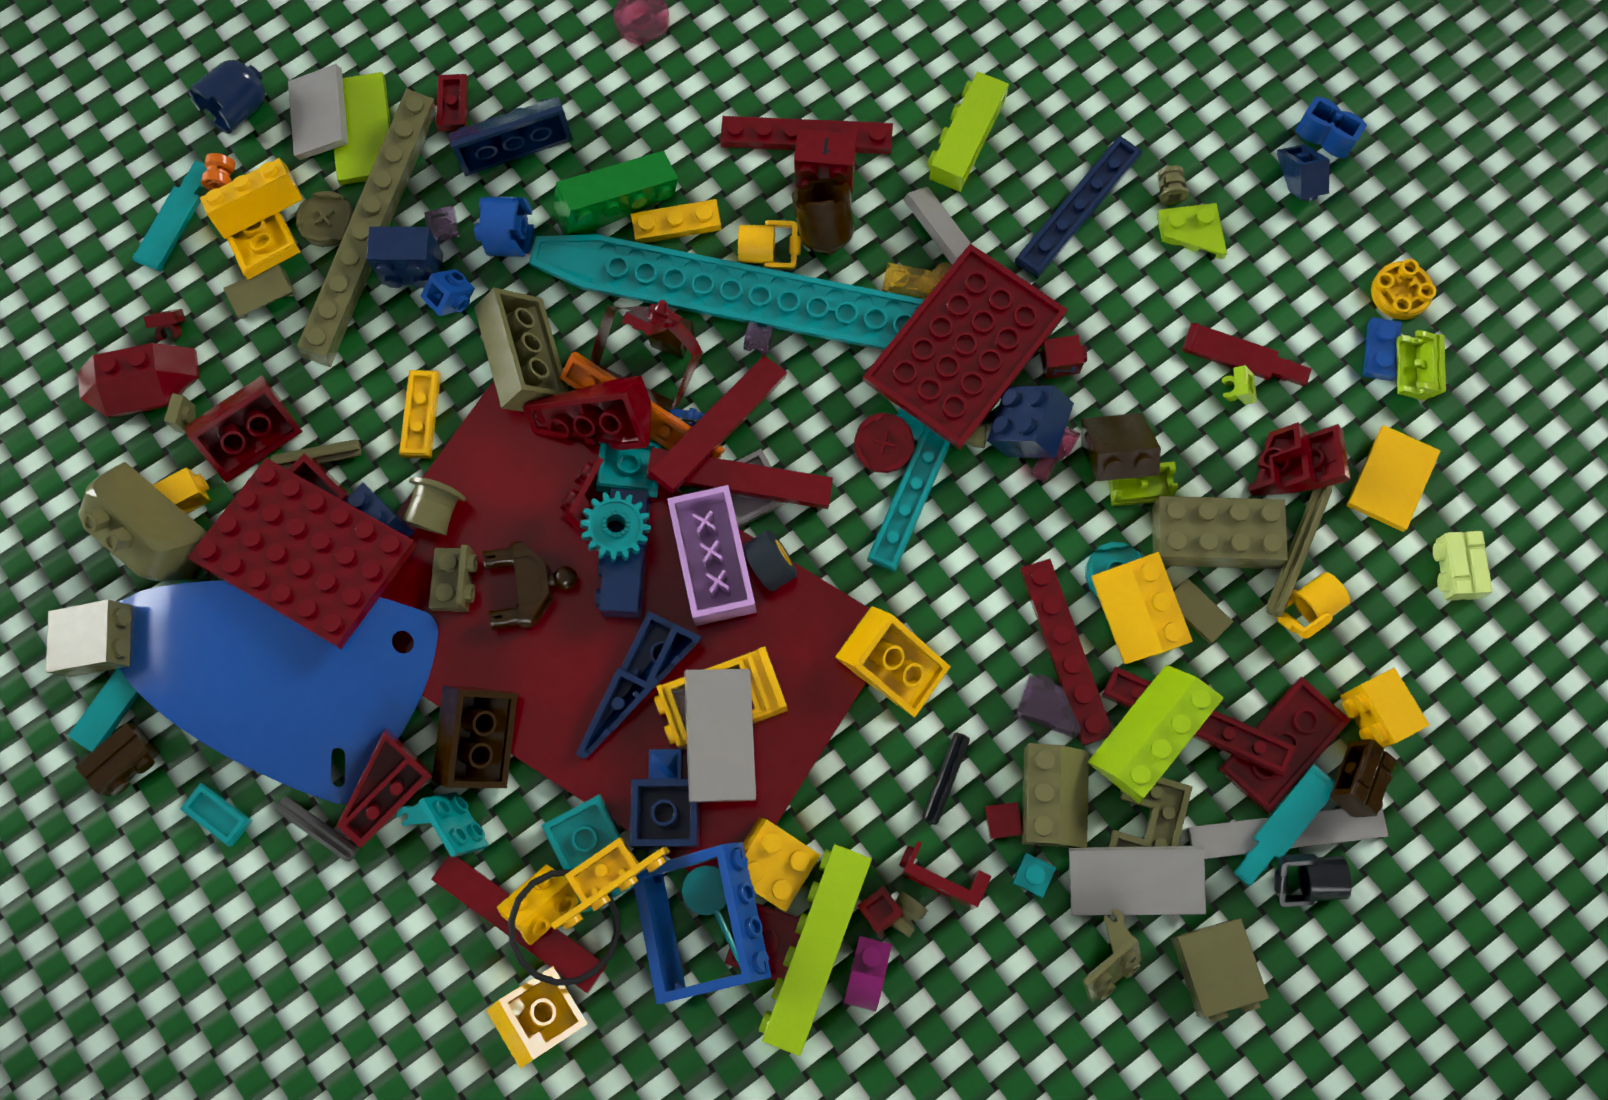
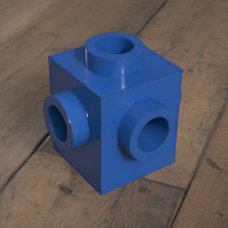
M457 269L440 271L430 274L420 297L438 316L465 310L470 303L469 299L475 288Z

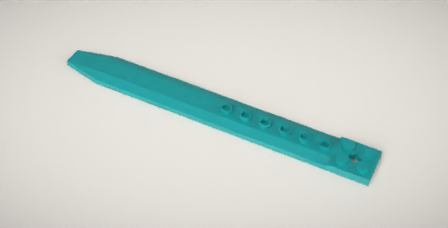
M598 234L536 236L529 260L530 266L582 290L650 304H657L660 300H665L667 307L883 351L925 300Z

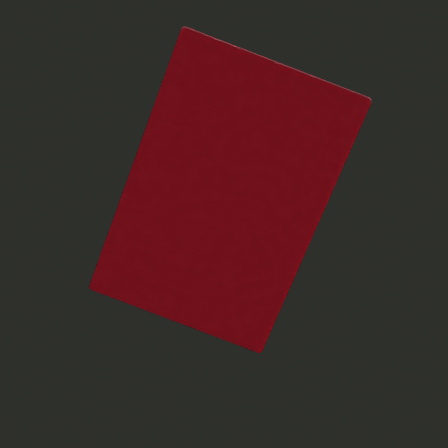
M492 382L423 476V478L439 481L454 488L466 497V501L458 500L451 515L447 535L432 533L408 524L415 531L410 538L415 541L417 547L380 596L381 598L425 611L435 619L438 625L439 632L435 656L422 696L440 707L443 685L478 687L518 693L511 754L583 802L601 794L614 822L630 832L632 779H648L649 749H679L676 743L670 745L664 729V726L669 725L666 713L659 714L654 697L659 695L657 687L651 691L587 759H583L575 754L617 668H621L648 611L702 637L700 642L658 685L685 677L684 672L686 670H704L765 646L788 711L753 723L756 800L700 802V849H669L670 853L665 856L674 859L721 844L744 842L759 817L777 825L866 684L864 680L853 673L835 656L870 608L795 562L793 563L797 571V577L771 592L756 576L744 553L757 613L696 626L692 618L667 498L683 494L677 490L671 494L658 484L657 498L650 497L649 525L651 529L650 533H648L641 619L603 617L599 607H595L596 589H601L602 577L598 576L599 551L596 549L593 551L588 550L590 542L582 540L581 532L570 522L560 519L563 510L559 509L567 493H570L572 488L576 490L578 484L574 480L582 466H585L587 461L593 463L599 457L600 443L596 442L595 445L586 444L584 439L574 437L561 439L533 433L525 412L501 408L495 383ZM597 473L585 493L590 505L593 498L602 502L603 493H605L596 491ZM413 491L397 512L401 518H403L411 502ZM738 528L743 548V545L754 537ZM521 541L546 562L551 569V574H554L557 568L562 566H569L576 571L578 576L577 583L573 588L561 590L553 586L554 599L533 628L523 629L518 625L496 630L491 629L489 620L492 617H489V610L516 607L519 601L513 565L485 570L483 564L485 557H482L484 550L508 548L513 542ZM461 545H469L478 557L477 571L472 572L471 583L475 586V599L473 603L469 604V612L431 611L429 609L435 548L461 549ZM398 631L392 637V645L399 653H408L412 650L414 641L408 632ZM685 689L673 693L686 730ZM687 748L682 750V779H688ZM716 858L685 867V869L691 872L693 869L704 865L714 866L719 869V864Z

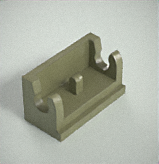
M279 264L249 280L244 278L223 288L239 319H244L248 317V313L287 295L290 297L296 295L286 271Z

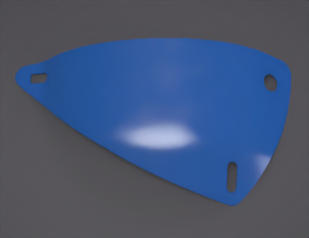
M225 581L165 585L137 592L118 601L131 605L130 666L120 668V670L134 689L148 703L178 727L230 759L287 786L336 804L347 803L351 798L385 728L399 739L408 724L428 681L439 632L435 619L429 613L379 597L342 650ZM406 631L412 636L414 645L410 652L399 653L394 649L392 637L396 632ZM334 748H341L345 752V783L341 787L335 786L331 780V754Z

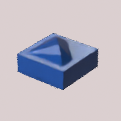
M649 749L648 779H682V750Z

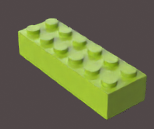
M834 844L832 851L825 850L819 866V870L824 872L820 883L813 882L807 898L808 902L812 903L808 915L801 914L795 933L801 936L796 947L790 945L783 963L784 966L789 967L785 979H777L771 998L777 1001L772 1012L768 1010L765 1012L759 1027V1032L764 1033L762 1042L801 1056L872 858Z

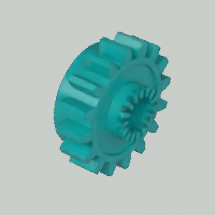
M616 491L614 498L610 499L609 495L605 492L603 493L602 502L594 498L591 500L593 510L584 509L583 515L589 520H581L580 528L588 530L582 533V540H590L588 550H598L599 559L607 555L610 556L611 562H615L617 556H622L624 561H626L631 551L636 555L639 554L640 548L638 543L646 545L648 538L643 534L650 533L651 526L643 523L649 519V514H640L643 504L639 502L633 505L631 503L633 495L629 494L623 500L621 499L620 491ZM617 521L623 525L624 529L621 532L615 533L607 528V524Z

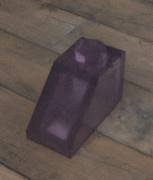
M1036 674L1035 677L1029 676L1024 685L1014 716L1075 738L1079 734L1081 727L1061 687L1053 684L1054 680L1040 674Z

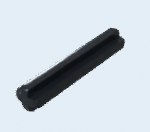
M954 733L922 815V820L929 824L937 825L939 823L970 742V738L964 734Z

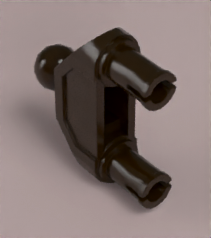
M521 541L513 542L508 548L484 550L482 552V557H485L483 559L485 570L513 565L516 575L519 603L513 608L489 610V617H492L489 620L492 630L518 625L523 629L533 628L554 599L553 586L561 590H569L577 583L578 576L573 568L562 566L557 568L554 574H551V569L546 562Z

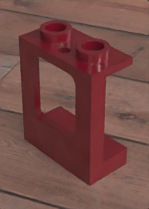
M917 841L914 848L909 845L907 846L898 865L904 868L901 876L972 910L978 908L992 876L979 870L973 874L966 889L914 864V860L922 845L921 842Z

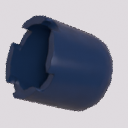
M227 60L220 63L192 84L191 89L188 91L198 109L202 112L206 108L215 118L211 123L226 134H230L238 129L262 106L265 100V89L261 82L263 78L259 71L252 65L246 66L244 63L236 60Z

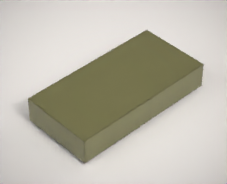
M1188 578L1174 590L1185 622L1209 645L1234 622Z

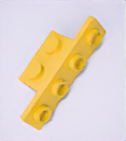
M619 837L565 874L566 879L582 903L552 922V928L555 930L564 926L565 930L570 929L583 920L581 913L589 907L596 911L611 900L608 894L617 888L623 892L638 882L636 875L647 869L651 873L665 864L664 856L670 853L668 847L660 848L639 863L623 837Z

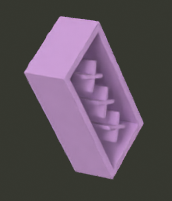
M729 485L667 498L695 625L699 626L757 613Z

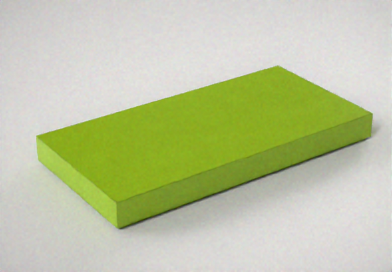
M383 72L343 78L348 144L334 149L336 175L340 185L367 181L391 125L386 81Z

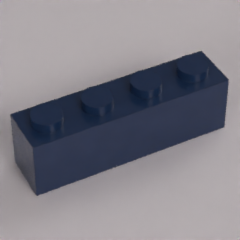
M610 490V499L614 498L616 491H620L621 499L625 500L630 494L633 495L631 502L633 505L642 502L643 506L640 514H649V519L643 524L649 525L651 498L648 491ZM617 521L607 524V528L615 533L621 532L624 529L623 525ZM638 543L640 548L639 554L636 555L631 551L626 561H624L622 556H617L615 562H611L610 556L607 555L599 559L598 576L602 577L601 589H596L595 607H599L603 617L641 619L647 543L646 545Z

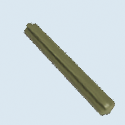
M1332 486L1312 491L1289 548L1288 560L1281 568L1267 603L1266 612L1269 615L1282 617L1332 493Z

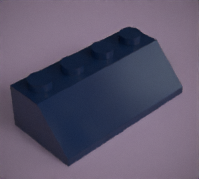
M558 96L552 99H543L537 104L525 108H516L510 113L498 117H490L484 120V122L472 126H463L457 129V131L449 133L451 147L465 177L573 140Z

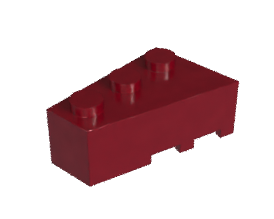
M385 728L337 824V827L360 848L432 777V770L387 728Z

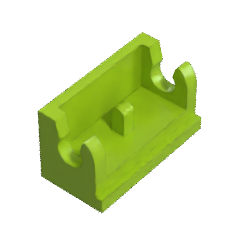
M1417 330L1415 331L1416 338L1407 335L1396 337L1397 393L1423 401L1446 392L1445 339L1442 334L1437 335Z
M1175 461L1160 463V472L1156 476L1108 480L1112 507L1155 503L1159 496H1174L1178 489V483L1173 482V474L1176 472Z

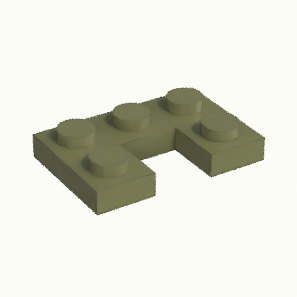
M1161 777L1140 804L1121 791L1119 800L1151 810L1143 839L1112 830L1107 847L1178 846L1193 786Z

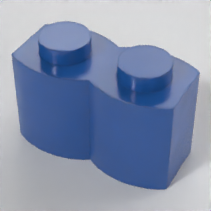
M1315 97L1295 131L1304 140L1313 144H1320L1329 154L1346 159L1367 124L1359 116L1351 112L1341 111L1332 101L1322 97Z

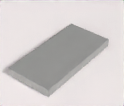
M750 669L686 670L684 674L689 803L756 800Z
M1203 846L1069 848L1071 915H1114L1112 909H1118L1124 915L1206 914Z

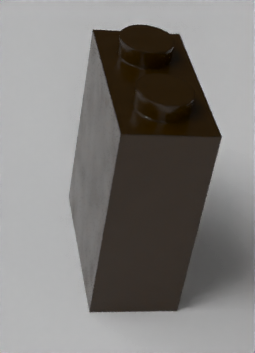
M1143 413L1082 419L1081 446L1097 481L1159 475L1161 447Z

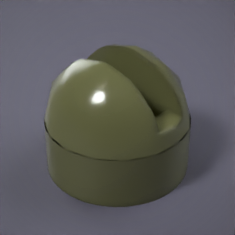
M981 424L967 441L970 446L985 448L987 424Z

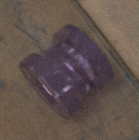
M750 321L745 334L744 350H759L761 354L768 355L772 345L774 327L769 325L760 327L756 322Z

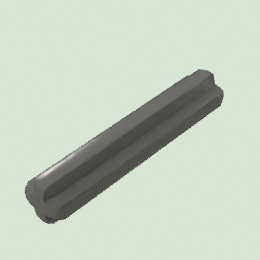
M283 797L275 807L276 812L344 861L350 862L359 851L358 846L291 798Z

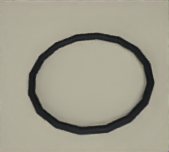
M573 869L551 870L531 880L516 897L508 919L509 944L519 965L536 980L555 986L580 984L598 974L614 955L620 936L619 910L610 893L608 896L611 900L608 904L613 914L614 933L608 952L595 968L579 977L556 979L537 972L524 960L516 943L515 919L522 900L534 886L551 877L565 876V874Z

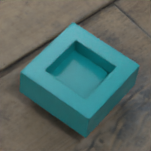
M1025 853L1012 884L1043 898L1056 867Z

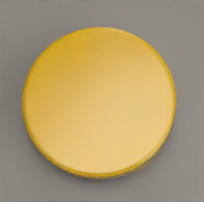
M1413 259L1393 262L1384 266L1375 276L1371 285V296L1377 308L1385 315L1399 320L1412 319L1422 314L1436 295V287L1433 285L1430 276Z

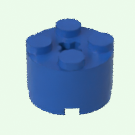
M481 197L479 201L480 221L475 225L474 235L476 241L482 242L486 255L525 257L524 253L531 251L534 237V224H528L527 215H532V209L528 200L525 197Z

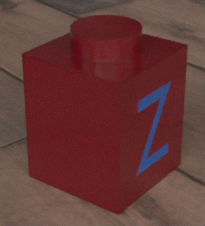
M1079 335L1046 339L1039 350L1045 379L1080 374L1084 363L1087 362L1086 346L1081 345Z

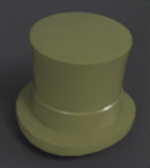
M418 477L410 478L409 483L415 485L402 521L425 531L447 535L453 510L458 500L465 502L466 497L454 488L439 481Z

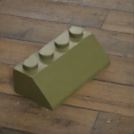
M493 287L474 309L501 408L524 412L522 406L525 403L569 392L567 383L559 379L563 369L542 298Z

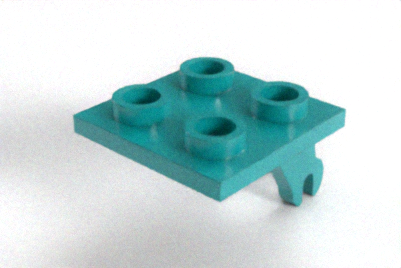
M457 792L422 798L418 802L419 804L413 807L403 806L397 812V817L408 814V818L402 822V826L431 823L451 857L482 850L489 846L485 839L483 828L474 821L468 811L467 802Z

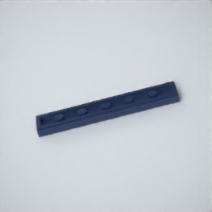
M1119 135L1015 258L1014 263L1036 279H1039L1141 157L1143 151Z

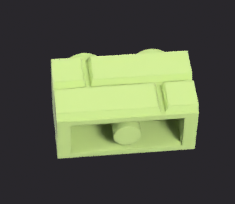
M1482 531L1449 532L1436 539V543L1433 545V557L1435 561H1439L1441 571L1437 578L1439 590L1444 592L1446 601L1481 599L1493 593Z

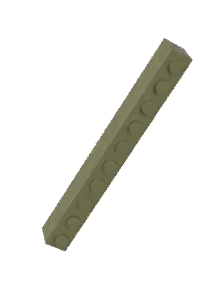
M406 89L297 344V348L303 358L328 367L332 366L372 270V267L366 260L369 227H390L436 116L434 99L409 89Z

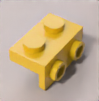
M548 864L542 867L496 907L500 915L508 921L516 897L531 880L554 869ZM563 876L551 877L534 886L522 900L515 919V928L520 931L525 942L529 945H532L552 927V922L579 903L576 893L568 880Z

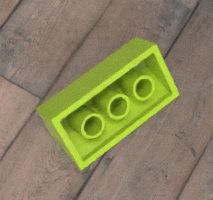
M1165 665L1087 763L1140 804L1224 697L1199 678Z

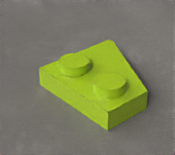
M1217 203L1161 209L1158 211L1157 220L1162 242L1182 245L1186 249L1198 252L1199 249L1216 254L1215 258L1225 259L1227 250Z

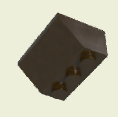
M443 685L432 775L433 782L447 788H507L518 693L478 687Z

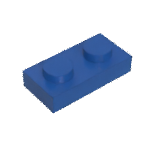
M1373 317L1368 321L1363 377L1394 381L1396 379V337L1401 336L1402 322Z

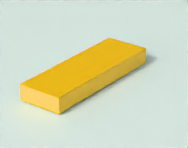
M409 370L399 455L402 458H432L441 379L439 371Z

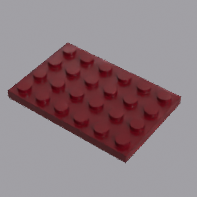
M970 243L865 373L863 382L961 450L1002 398L1009 386L1012 385L1037 353L1044 341L1062 321L1068 309Z
M265 458L187 558L342 650L415 550L417 544L411 538Z

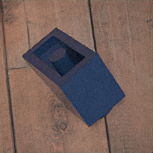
M1305 144L1277 150V157L1289 192L1302 201H1313L1318 199L1320 195L1329 194L1330 159Z

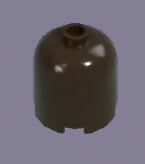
M828 178L809 181L808 188L801 191L798 188L794 189L791 196L802 243L808 249L825 255L834 254L846 246L854 234L852 198L849 184L846 182L843 185H838L836 179Z

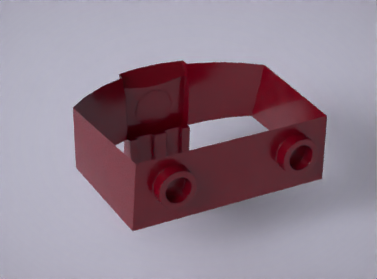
M660 300L657 304H651L649 307H625L623 309L630 311L625 313L621 323L629 324L638 331L642 330L648 336L666 331L668 328L692 355L674 401L646 388L651 401L671 411L680 404L703 352L692 333L680 322L682 318L667 309V302L665 300ZM607 306L595 339L590 361L617 379L625 378L600 365L615 311L622 309L621 307Z

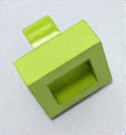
M1246 365L1233 368L1234 376L1222 378V383L1225 386L1234 384V389L1231 392L1223 393V397L1226 400L1235 401L1239 399L1245 405L1257 403L1254 374Z

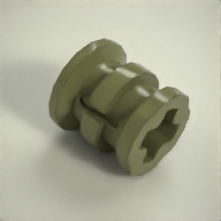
M1167 166L1158 172L1157 178L1160 182L1159 189L1161 192L1159 197L1162 204H1179L1189 197V190L1185 188L1186 182L1181 166Z

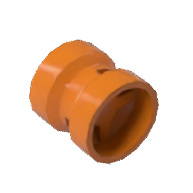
M207 154L204 165L207 169L202 174V186L212 190L232 182L230 175L234 173L236 162L223 154Z

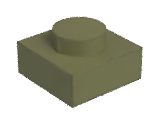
M172 393L164 422L177 432L187 433L185 425L195 420L196 406L184 395Z

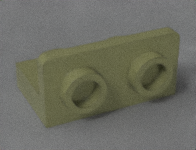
M461 545V549L435 548L429 609L431 611L469 612V604L473 603L475 599V586L471 584L472 572H476L478 567L477 554H474L469 545Z

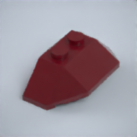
M157 343L92 355L77 372L80 400L108 418L167 407L172 393L181 395L191 383L200 378L197 351L194 348Z

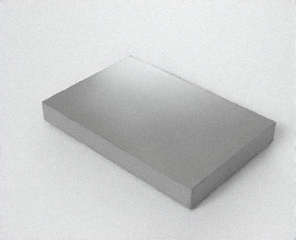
M337 64L288 81L294 157L303 160L348 144L342 69Z

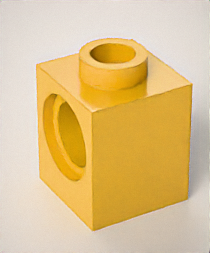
M187 467L153 485L186 514L210 502L206 493L209 490L206 480L200 473L196 475Z

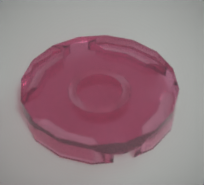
M620 0L616 4L613 14L615 26L621 37L636 44H646L649 40L654 38L657 40L662 37L668 29L670 21L668 7L664 0Z

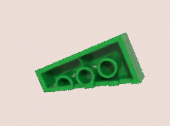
M663 150L556 182L553 216L563 235H586L631 215V213L669 199L675 195L678 177Z

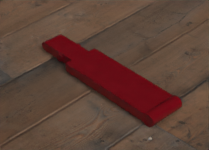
M1198 323L1190 324L1182 351L1230 368L1246 365L1254 376L1266 380L1274 376L1282 381H1289L1301 386H1307L1312 370L1292 360L1277 357L1279 351L1202 326Z

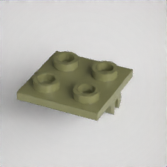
M1112 909V913L1117 918L1114 919V922L1107 915L1104 916L1113 955L1083 980L1088 999L1092 1003L1098 998L1101 1000L1106 999L1115 990L1116 986L1114 984L1123 976L1125 978L1131 977L1141 966L1139 963L1142 960L1139 942L1134 936L1132 937L1126 928L1124 914L1118 909Z

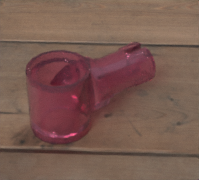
M1066 426L1056 458H1039L1031 471V475L1038 480L1046 482L1057 462L1063 460L1064 456H1069L1081 433Z

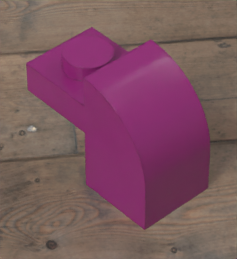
M859 936L843 1003L877 1011L892 944Z

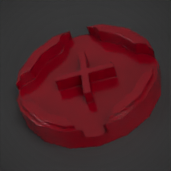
M878 413L869 416L859 425L855 434L854 449L857 458L866 468L876 473H891L900 470L909 462L914 452L915 439L911 428L902 418L894 414Z

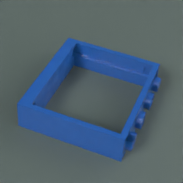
M743 842L721 844L666 861L665 864L651 873L645 869L636 875L638 882L634 884V890L657 1005L772 977L768 963L769 957L766 953L762 935V923L759 919L755 902V890L751 883L747 865L748 858L745 856ZM717 858L741 974L686 987L663 874Z

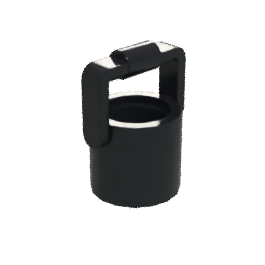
M1314 854L1284 855L1278 859V866L1274 876V891L1281 906L1313 905L1315 901L1349 899L1352 890L1351 874L1347 861L1343 856L1317 857ZM1287 866H1298V880L1302 895L1286 896L1288 891Z

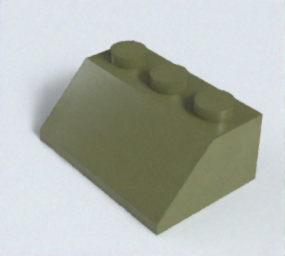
M1028 743L1024 748L1023 835L1021 845L1087 848L1089 764L1087 762L1089 761V751L1063 745Z

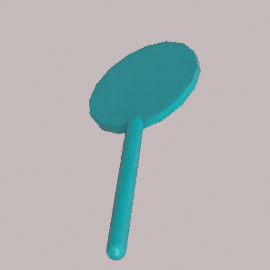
M704 865L697 867L687 874L683 882L682 895L684 902L690 910L697 914L715 915L740 967L734 939L720 913V910L727 904L720 870L714 866Z

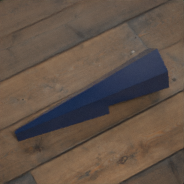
M648 611L621 668H617L575 755L587 759L700 642L702 637Z

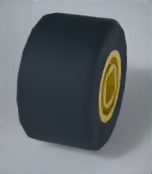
M771 530L764 531L743 545V550L750 566L761 583L769 591H775L797 577L794 563L780 540Z

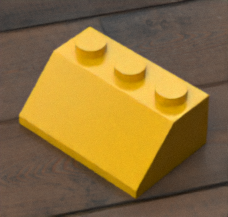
M278 158L272 162L264 163L260 168L246 175L236 177L232 182L220 188L210 190L206 195L200 197L207 216L222 237L226 239L302 201L303 198L287 165Z
M1159 552L1091 576L1124 664L1164 653L1193 642Z

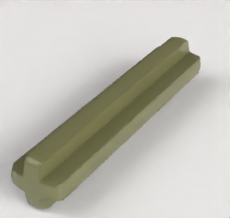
M354 439L275 454L271 456V461L288 470L304 453L315 459L319 464L359 457L362 450L359 441Z

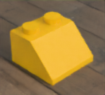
M553 966L541 973L560 979ZM535 978L502 997L486 1010L520 1069L587 1025L565 985L555 986Z

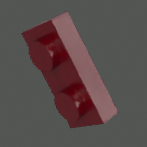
M466 74L438 75L436 126L439 131H457V129L467 126L469 80Z

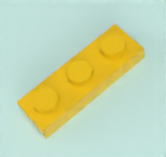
M716 199L631 213L635 241L643 244L722 230Z

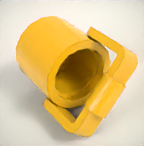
M767 220L765 225H739V263L764 264V268L793 270L796 268L797 256L801 255V238L798 236V225L795 221ZM775 228H792V236L789 239L791 263L775 262Z
M1323 572L1301 589L1293 590L1287 607L1293 603L1295 604L1300 614L1310 623L1308 626L1303 627L1300 625V622L1284 612L1282 617L1275 618L1290 632H1295L1301 638L1306 639L1328 625L1334 615L1350 604V596L1343 584L1334 575Z

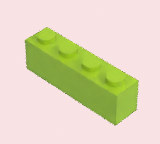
M978 71L973 81H967L962 92L964 99L961 105L956 103L950 117L952 123L949 128L944 127L939 138L941 145L938 151L933 150L929 157L927 167H930V180L961 192L1004 105L1009 87L1008 83Z

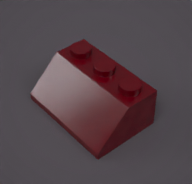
M262 375L185 425L187 437L226 483L303 432L280 397Z

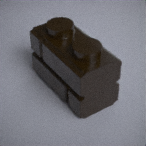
M126 722L78 763L75 768L96 793L109 797L112 795L116 796L128 788V781L137 773L146 772L154 765L155 761L153 759L160 754V751L140 727Z
M1375 740L1351 741L1348 744L1329 796L1336 804L1342 806L1345 812L1355 818L1371 817L1378 814L1383 806L1382 800L1387 785L1392 780L1391 772L1393 771L1396 759L1387 751H1383L1384 748Z

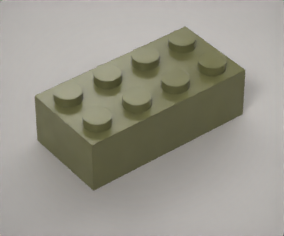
M1159 496L1152 506L1153 553L1159 552L1164 566L1278 569L1288 560L1285 499Z

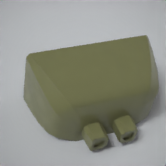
M126 462L115 466L88 484L78 514L83 528L136 575L155 581H182L197 577L200 566L193 563L187 557L202 540L207 531Z

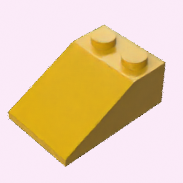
M871 606L835 656L858 677L913 717H916L951 667L895 616Z

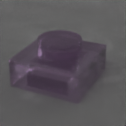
M453 206L424 212L427 227L430 228L437 242L460 237L456 212Z

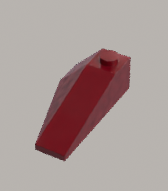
M641 376L613 379L528 402L522 406L533 433L567 439L568 437L584 439L586 444L595 445L596 442L609 444L611 449L616 450L647 448L649 445L651 400Z

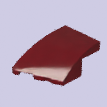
M1297 422L1269 432L1265 443V450L1257 463L1259 471L1254 484L1250 483L1248 490L1252 495L1287 494L1319 489L1349 481L1350 474L1343 429L1339 424L1308 434Z

